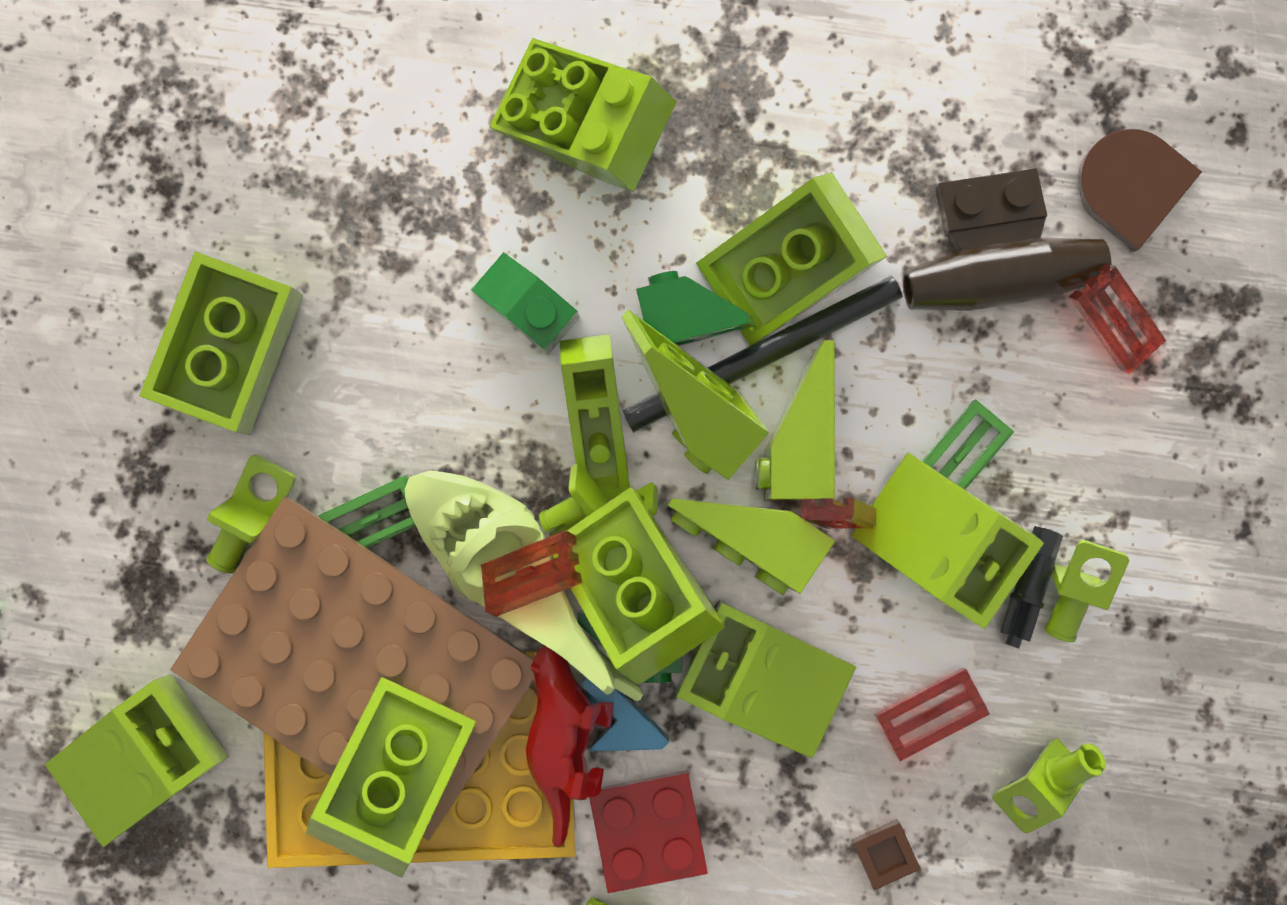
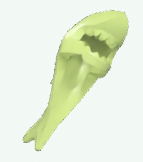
M430 470L409 477L405 488V499L411 517L423 541L437 558L453 588L458 593L480 604L515 628L558 653L606 695L611 694L615 688L635 701L641 700L643 692L638 685L615 669L612 661L595 646L579 625L573 612L574 609L567 598L554 557L547 547L548 541L541 531L539 523L535 520L532 511L508 494L463 475Z

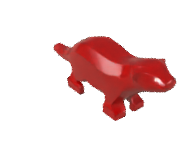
M542 645L531 664V670L534 673L538 702L525 750L532 778L550 808L553 819V846L560 848L565 843L568 834L570 799L586 800L587 797H595L601 793L604 769L594 767L588 773L584 752L588 746L589 732L593 731L594 724L606 728L610 727L614 703L599 702L598 704H592L574 678L568 661L552 649Z

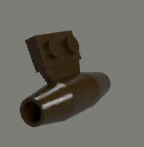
M1037 168L939 183L935 192L944 234L959 252L904 270L902 282L905 301L910 310L973 311L1048 299L1097 283L1110 277L1112 261L1109 247L1104 239L1041 238L1047 211Z

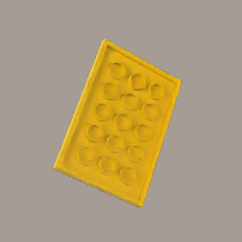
M524 651L533 658L537 651ZM535 679L431 839L428 841L422 837L410 863L575 857L574 800L570 799V822L565 843L560 848L554 847L552 843L553 819L550 808L535 784L527 764L525 748L538 702ZM263 732L267 868L370 865L371 863L306 834L310 817L331 776Z

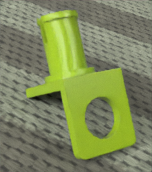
M257 454L249 457L232 496L210 511L207 517L210 523L221 528L214 546L206 558L207 563L211 567L224 573L235 572L248 543H253L257 539L282 499L289 496L296 481V476L293 473ZM257 473L269 474L274 478L277 483V494L273 499H261L253 492L251 482Z
M580 463L571 466L569 493L571 497L548 510L541 511L539 514V520L545 533L554 529L553 532L549 533V537L552 540L609 502V499ZM651 482L636 490V492L644 501L652 516L657 513L658 488Z
M1080 540L1068 567L1055 563L1052 576L1060 595L1050 619L1044 627L1045 631L1058 640L1075 642L1077 632L1089 605L1105 610L1109 609L1129 563L1127 554L1086 540ZM1101 558L1109 563L1111 567L1110 575L1102 582L1096 576L1081 572L1082 565L1089 559Z
M1055 738L1047 744L1026 776L997 790L992 798L1022 832L1030 833L1063 817L1084 783L1093 777L1103 774L1102 771L1106 768L1104 755L1100 749L1090 743L1083 744L1079 749L1070 752L1059 739ZM1013 796H1023L1029 799L1036 806L1038 814L1027 815L1020 811L1014 804Z

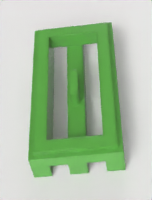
M976 399L968 405L922 460L932 467L977 414L983 420L939 471V473L948 478L991 427L998 432L997 435L956 482L965 490L1014 433L1010 427Z
M404 475L318 515V517L330 523L401 490L404 499L338 529L347 536L408 509L405 499V488L409 477ZM409 517L357 542L369 549L416 527L412 517Z

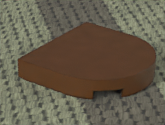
M1140 129L1118 130L1106 135L1094 144L1081 161L1079 167L1081 200L1086 211L1098 223L1135 252L1143 246L1202 171L1153 133Z

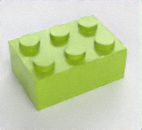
M194 251L139 397L230 431L250 436L303 294L291 286Z

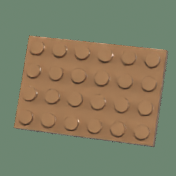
M289 497L282 499L170 669L330 776H332L381 677L475 720V726L423 835L428 841L535 679L534 673L531 670L533 657Z

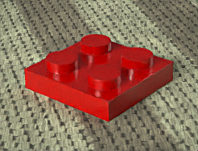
M688 770L601 787L599 795L589 797L607 893L708 874Z

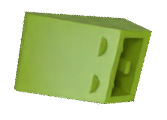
M532 38L489 127L589 176L634 192L677 101L652 76Z
M909 452L901 460L851 535V537L926 591L984 630L1044 544L1036 535Z
M671 499L667 507L675 511L670 521L694 537H697L700 531L703 530L717 540L712 549L738 566H741L745 559L760 568L754 577L783 596L788 589L801 594L835 543V540L792 511L682 499Z
M719 600L715 611L725 628L696 647L675 690L676 697L724 721L813 759L854 674L856 666Z
M170 674L154 679L133 694L44 765L102 847H105L219 765L229 755Z

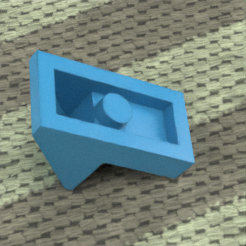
M586 677L582 680L581 685L587 690L585 695L592 704H598L599 702L614 703L613 716L615 719L611 722L610 727L606 728L591 743L590 751L663 749L669 743V735L630 697L615 688L611 694L606 695Z

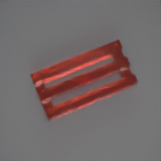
M1106 263L1099 269L1101 275L1097 278L1090 277L1084 282L1086 288L1081 292L1075 290L1069 298L1118 368L1130 374L1167 340L1116 266ZM1109 285L1148 340L1143 345L1130 328L1122 313L1119 312L1105 292ZM1093 299L1096 300V302L1101 307L1105 315L1108 317L1112 325L1115 327L1121 338L1124 340L1128 348L1131 350V352L1133 353L1131 356H1129V354L1124 349L1120 341L1117 339L1113 331L1110 329L1104 318L1101 316L1097 308L1094 306V304L1092 303Z
M822 498V503L813 499H801V518L826 529H870L876 526V508L856 498H843V503L833 498Z
M564 530L481 564L485 612L497 617L581 584V573L575 571L574 566L580 564L579 555L572 551V547L577 545L576 535ZM558 553V557L535 567L532 565L527 566ZM517 570L515 575L498 582L495 581V578Z
M961 668L874 715L881 725L887 740L890 742L897 759L902 761L990 715L967 669ZM962 683L965 690L893 726L891 720ZM969 700L972 702L974 708L904 745L899 737Z

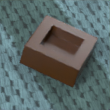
M897 819L851 840L874 890L921 870L904 830Z

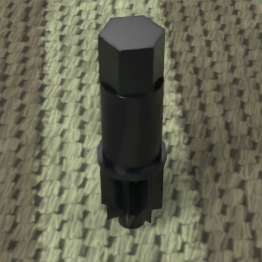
M1034 526L1032 533L1044 544L1016 583L1013 593L1009 594L1011 600L1000 631L1007 634L1005 645L1020 649L1022 640L1031 641L1040 609H1043L1045 605L1043 599L1063 535L1042 527Z

